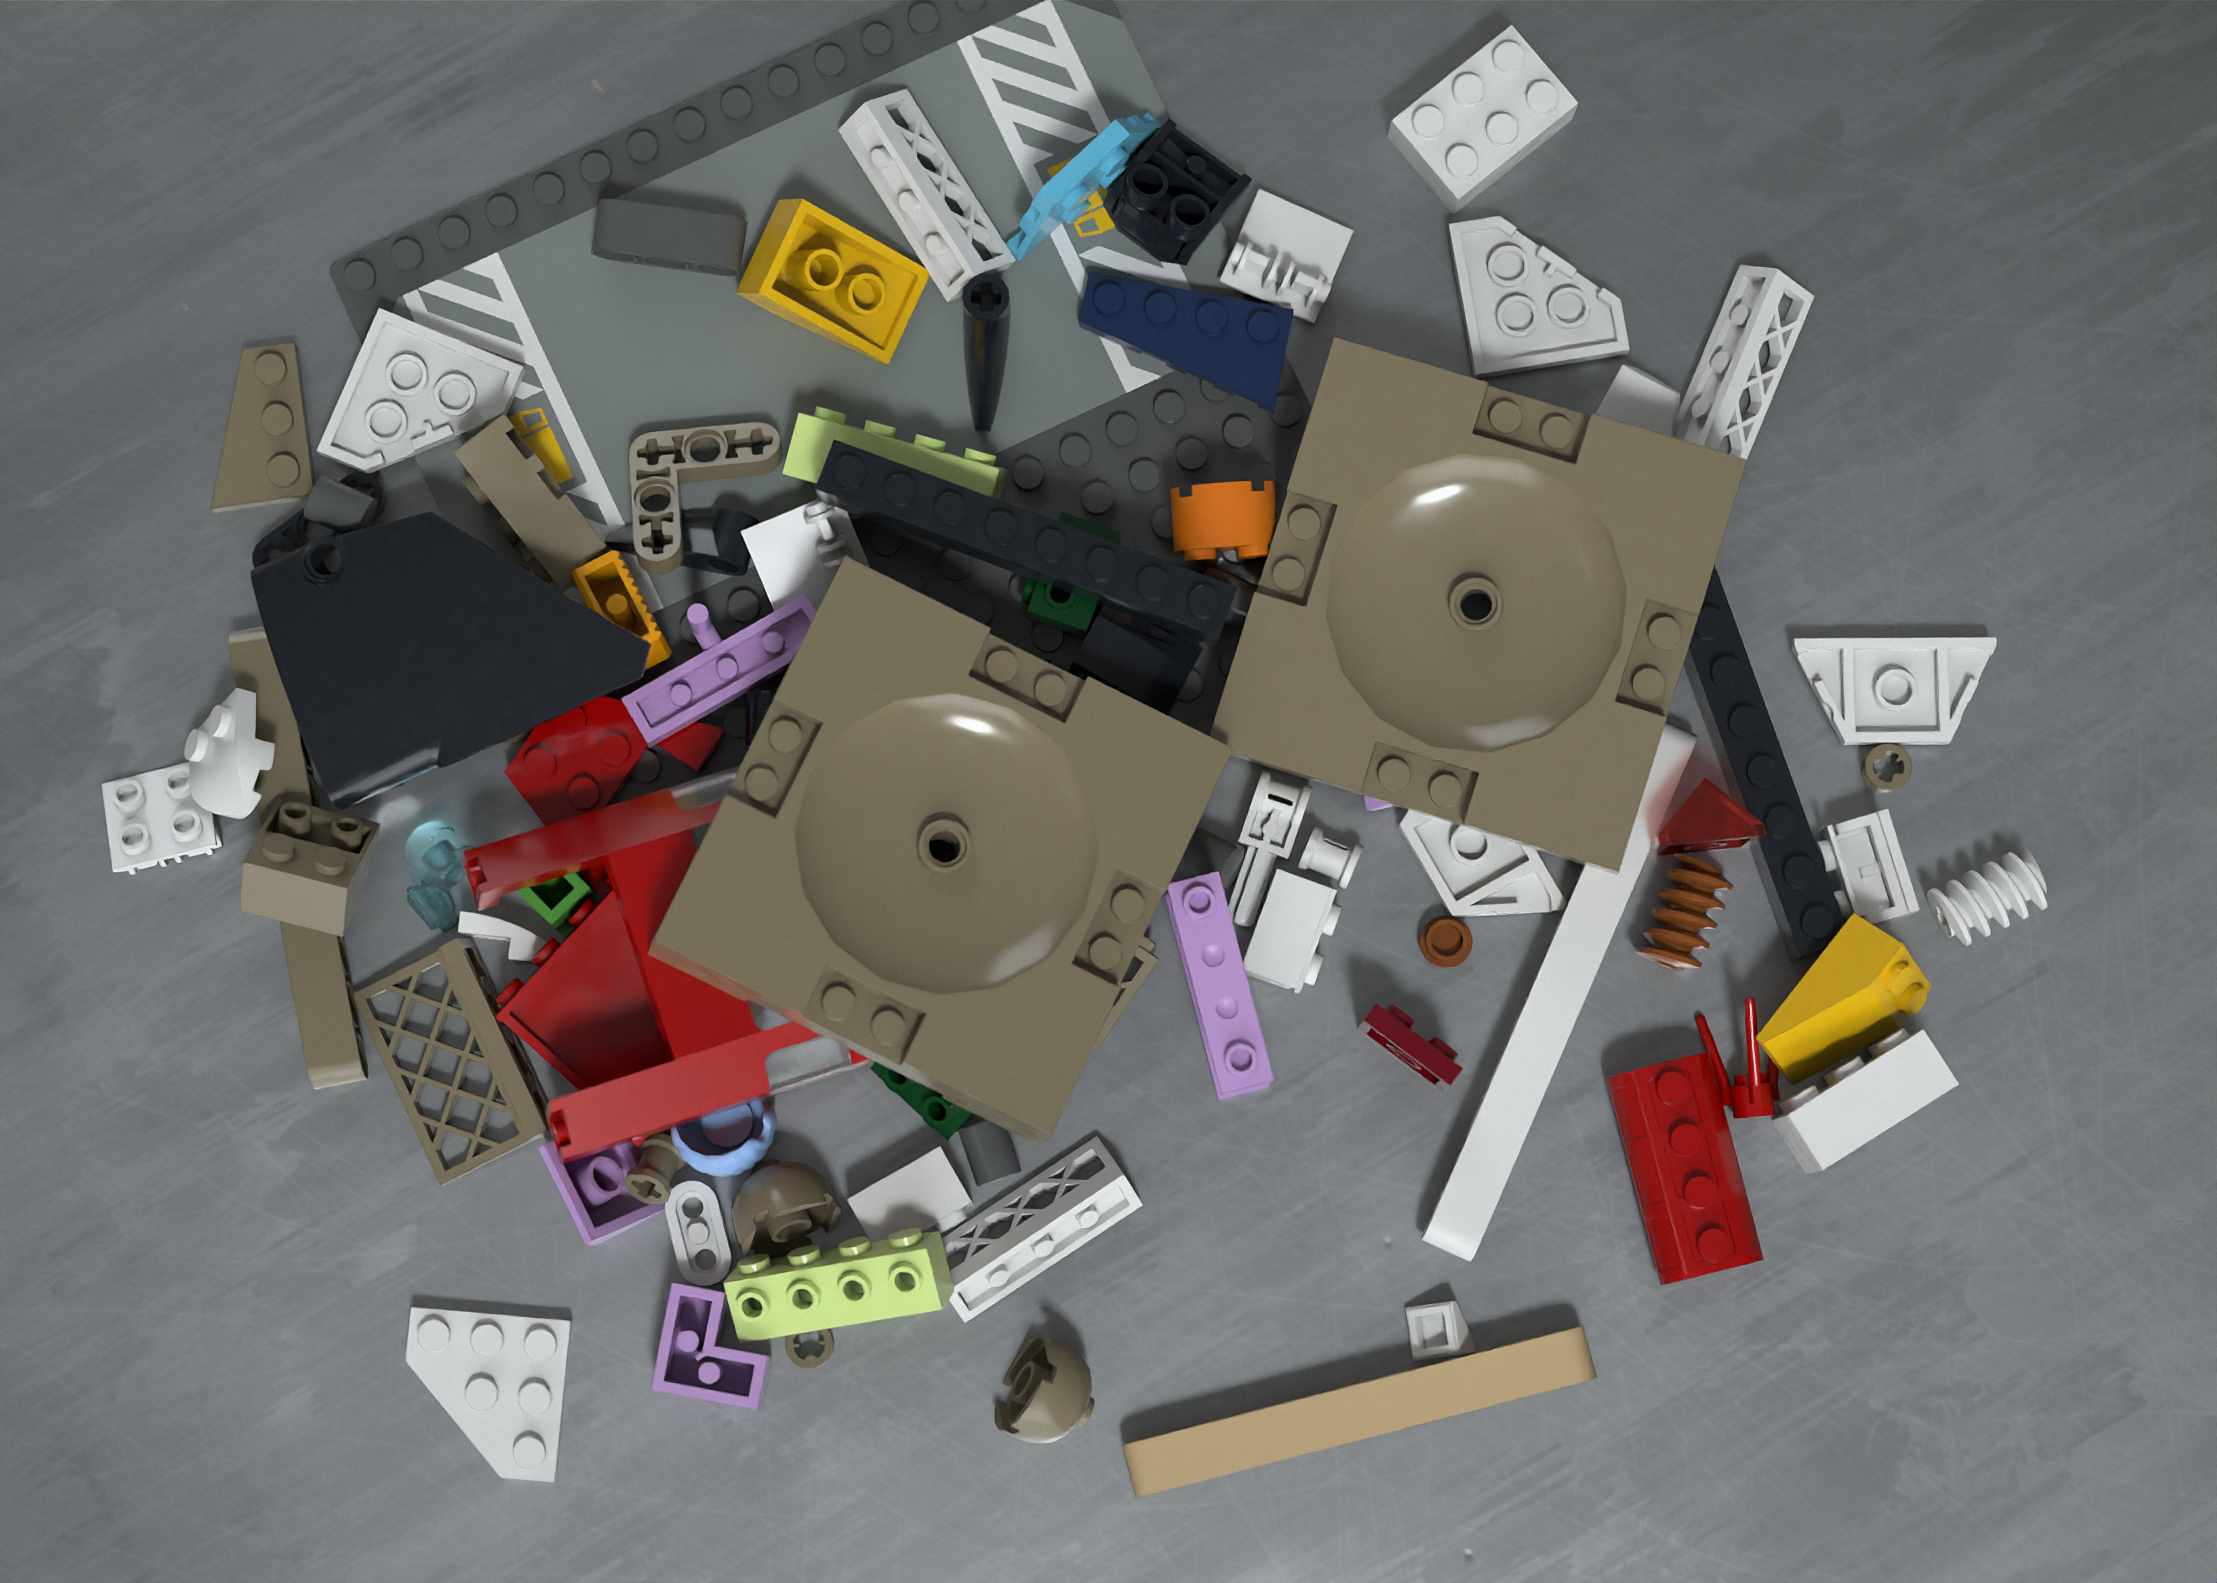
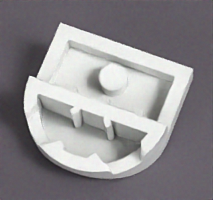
M236 688L221 705H216L213 708L208 719L197 730L191 731L185 744L184 755L186 760H189V788L192 797L205 810L235 819L247 817L258 804L261 794L254 791L253 787L259 770H270L274 758L275 744L255 738V692Z

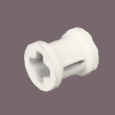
M1315 826L1297 869L1304 872L1311 869L1338 880V886L1346 890L1364 846L1356 843L1351 847L1323 835V829Z

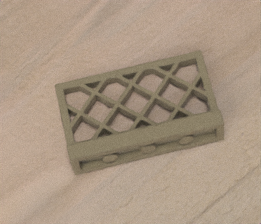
M455 938L440 946L438 951L352 994L440 1185H446L538 1138H544L551 1134L545 1116L549 1101L518 1035L503 1021L500 1023L495 1018V1013L501 1007L495 1001L499 994L473 938ZM441 964L448 979V985L442 1002L417 993L424 972ZM411 979L408 989L397 986ZM387 990L405 996L396 1025L381 1020L371 1001L372 998ZM454 996L461 1008L452 1005ZM415 1000L439 1008L430 1037L406 1029ZM449 1012L465 1017L471 1031L465 1049L440 1041ZM385 1029L393 1032L391 1041L389 1040ZM403 1036L427 1044L418 1072L402 1067L399 1062L397 1052ZM476 1044H478L483 1056L474 1053ZM437 1048L462 1056L452 1085L428 1076ZM471 1060L488 1065L493 1080L487 1097L462 1088ZM407 1077L415 1079L413 1089ZM425 1083L450 1092L441 1120L424 1115L419 1105ZM499 1091L505 1103L496 1101ZM459 1095L484 1104L475 1133L450 1124ZM493 1108L510 1113L519 1132L518 1135L504 1142L484 1136ZM429 1125L438 1127L435 1137ZM447 1131L472 1140L465 1162L449 1169L441 1152ZM481 1143L492 1147L478 1155Z

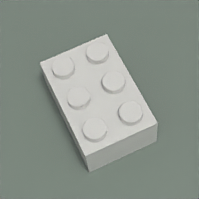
M1511 25L1391 121L1388 138L1454 215L1572 121L1578 102L1514 26Z
M1905 1028L1892 1032L1868 1047L1873 1057L1863 1062L1859 1056L1853 1060H1848L1823 1076L1828 1085L1818 1091L1815 1085H1812L1807 1089L1803 1088L1778 1104L1784 1113L1773 1119L1772 1122L1805 1174L1826 1169L1959 1085L1924 1029L1910 1035Z

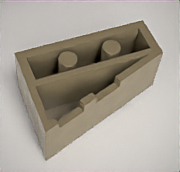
M502 414L453 452L469 474L462 483L480 506L490 500L501 514V517L494 521L498 529L513 547L522 541L534 556L526 564L536 577L548 584L554 582L561 592L564 593L576 584L571 574L575 569L610 552L607 545L572 500L546 470L540 459L516 432L505 414Z

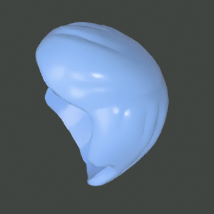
M766 1098L681 1126L675 1125L671 1127L672 1142L678 1149L680 1157L695 1170L718 1177L738 1175L745 1170L754 1168L756 1163L766 1156L767 1149L771 1146L774 1139L777 1118L772 1105Z

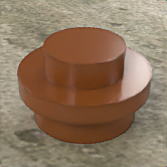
M1442 915L1430 920L1422 929L1419 939L1420 950L1424 958L1430 964L1439 968H1453L1463 963L1469 956L1473 944L1472 934L1468 926L1461 919L1450 915Z

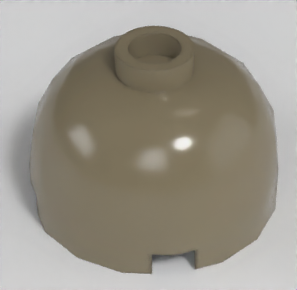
M770 1159L757 1164L752 1168L750 1176L742 1182L732 1199L731 1219L734 1233L742 1253L748 1256L749 1250H753L755 1255L768 1254L769 1259L788 1255L789 1252L797 1248L813 1244L811 1238L805 1235L818 1230L821 1226H823L825 1233L828 1234L834 1229L841 1218V1208L827 1180L807 1164L798 1162H780L777 1159Z
M1047 1332L1042 1333L1043 1340L1035 1336L1031 1338L1017 1354L1003 1380V1384L1007 1386L1013 1385L1008 1394L1007 1401L1004 1403L997 1399L994 1409V1423L998 1430L1029 1443H1053L1068 1435L1075 1426L1082 1427L1090 1418L1095 1403L1094 1398L1090 1397L1092 1391L1090 1368L1082 1356L1068 1343Z

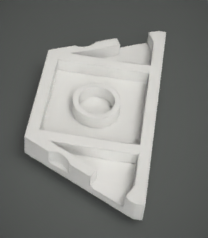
M1996 637L1794 638L1791 641V650L1842 745H1881L1888 743L1895 745H1947L1951 742L1960 724L1965 707L1970 702L1978 686V680L1997 646Z
M1412 810L1407 812L1398 826L1448 914L1452 917L1560 912L1568 905L1535 849Z

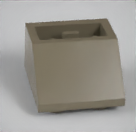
M277 798L243 861L240 911L343 937L360 904L380 832V823L309 806L302 802Z

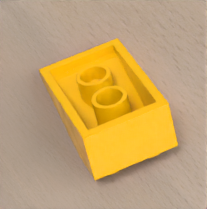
M805 199L778 200L735 293L782 319L884 365H889L930 274L923 266Z
M1853 913L1755 1039L1784 1077L1795 1085L1900 1029L1909 1016H1913L1920 1011L1927 999V993L1932 987L1903 943Z

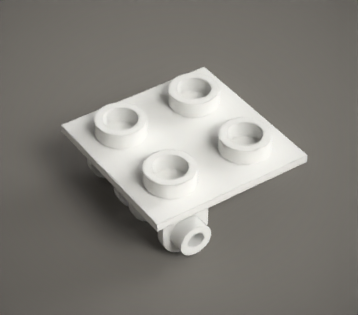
M1259 189L1219 282L1270 305L1294 309L1295 316L1314 324L1321 306L1330 292L1331 283L1354 230Z
M817 499L741 531L774 611L806 594L817 612L844 556L870 568L847 511L820 502Z
M189 762L102 784L111 863L114 873L128 870L133 875L137 874L140 869L158 865V861L164 867L168 866V859L175 858L176 862L180 863L184 861V855L186 854L189 857L203 853L212 855L215 853V848L223 846L220 828L214 825L213 813L202 808L191 795L189 788Z

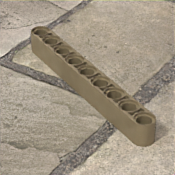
M264 626L230 632L228 642L236 688L256 693L255 738L275 744L272 768L270 770H259L255 782V791L261 794L258 807L262 826L277 798L302 802L306 805L320 808L311 756L280 679ZM280 921L304 1057L313 1089L318 1090L367 1080V1057L357 1004L352 996L354 987L344 936L341 937Z

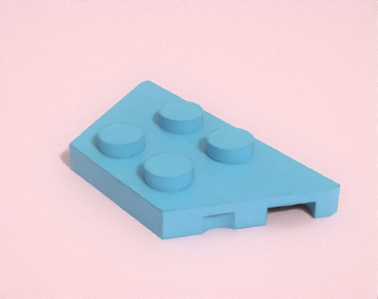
M1150 112L1146 113L1141 119L1137 115L1130 116L1127 119H1115L1038 191L1031 202L1030 208L1018 224L1022 230L1006 243L1008 249L1018 262H1021L1061 223L1065 221L1068 225L1076 222L1091 206L1087 199L1101 186L1109 190L1117 183L1128 169L1125 164L1162 127Z

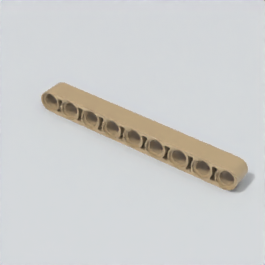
M1578 1326L1123 1444L1122 1446L1135 1497H1141L1596 1379L1597 1375L1584 1327Z

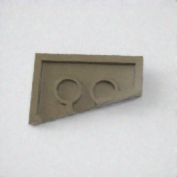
M295 342L242 350L210 508L214 513L307 500L316 483L299 352Z

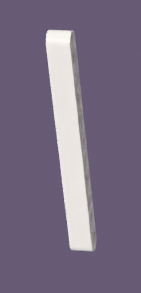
M1665 722L1618 875L1582 864L1566 901L1568 905L1562 911L1428 1220L1421 1239L1422 1241L1469 1262L1472 1261L1684 772L1698 735Z

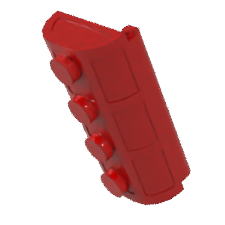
M1710 1053L1696 1054L1607 1077L1660 1285L1764 1260Z

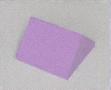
M554 1141L538 1148L586 1245L596 1246L665 1210V1203L647 1204L639 1201L629 1193L624 1185L627 1173L632 1168H637L642 1157L633 1142L562 1165Z

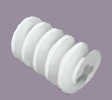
M2025 846L2020 847L2019 857L2011 852L2003 855L2000 866L1992 861L1984 864L1981 871L1982 876L1973 870L1965 873L1963 885L1954 879L1946 882L1944 894L1935 888L1927 891L1931 912L1942 932L1948 938L1956 935L1965 946L1972 944L1970 928L1973 926L1984 937L1991 935L1989 919L1992 917L2003 928L2010 926L2008 910L2011 908L2022 919L2029 917L2027 901L2030 899L2041 910L2048 908L2045 893L2047 892L2046 883L2036 860Z

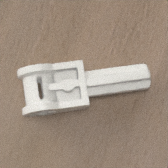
M1262 771L1238 840L1239 844L1248 847L1228 902L1232 923L1244 927H1252L1255 924L1277 857L1288 860L1313 787L1304 785L1302 788H1298L1271 779L1270 772ZM1268 796L1289 802L1292 806L1271 800Z

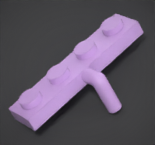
M804 594L724 641L721 640L712 625L707 608L698 603L691 605L687 611L688 621L694 636L704 652L622 698L624 706L649 748L787 670L817 613L807 595Z

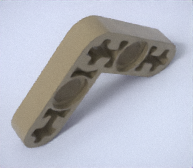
M750 422L650 432L642 434L633 441L629 450L633 543L638 563L644 571L656 575L671 573L683 561L684 543L680 483L761 476L771 473L779 466L783 456L778 431L773 426L764 422ZM763 443V454L753 455V444ZM735 444L736 458L730 457L728 445ZM704 445H712L720 450L718 457L707 463L694 460L692 454L697 448ZM676 450L682 451L684 463H677ZM659 453L658 464L648 465L650 454ZM655 494H663L671 500L668 507L659 512H649L642 507L645 499ZM662 529L665 542L663 553L653 554L655 547L653 530Z

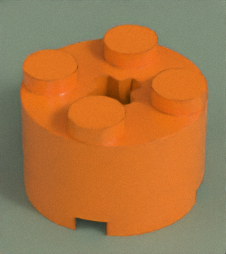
M1251 481L1191 485L1192 496L1181 497L1179 487L1169 489L1174 553H1184V562L1186 564L1216 562L1217 552L1237 550L1238 560L1267 558L1278 524L1275 482L1264 481L1265 491H1253Z

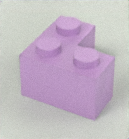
M672 1283L651 1390L759 1410L763 1406L772 1356L720 1346L728 1307L726 1292Z

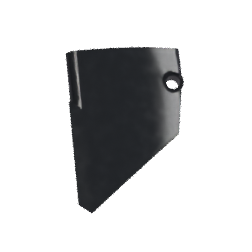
M433 511L344 534L314 537L306 545L252 569L250 574L267 640L293 714L324 789L332 803L341 810L358 806L404 785L403 782L436 767L441 769L562 716L588 701L642 678L651 647L650 642L521 568ZM330 545L336 547L341 556L340 566L334 573L327 569L323 559L324 552Z

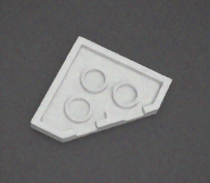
M1501 216L1448 225L1447 231L1475 379L1628 354L1630 347L1620 298L1604 287L1601 289L1577 273L1578 269L1545 246H1538L1518 232L1516 226Z
M379 308L316 451L322 456L361 472L372 473L485 427L502 414L506 416L526 370L521 365Z
M411 1307L405 1361L501 1478L557 1482L573 1321Z

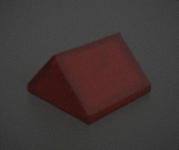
M1705 777L1689 792L1658 830L1656 836L1651 841V848L1647 857L1749 848L1766 836L1765 825Z

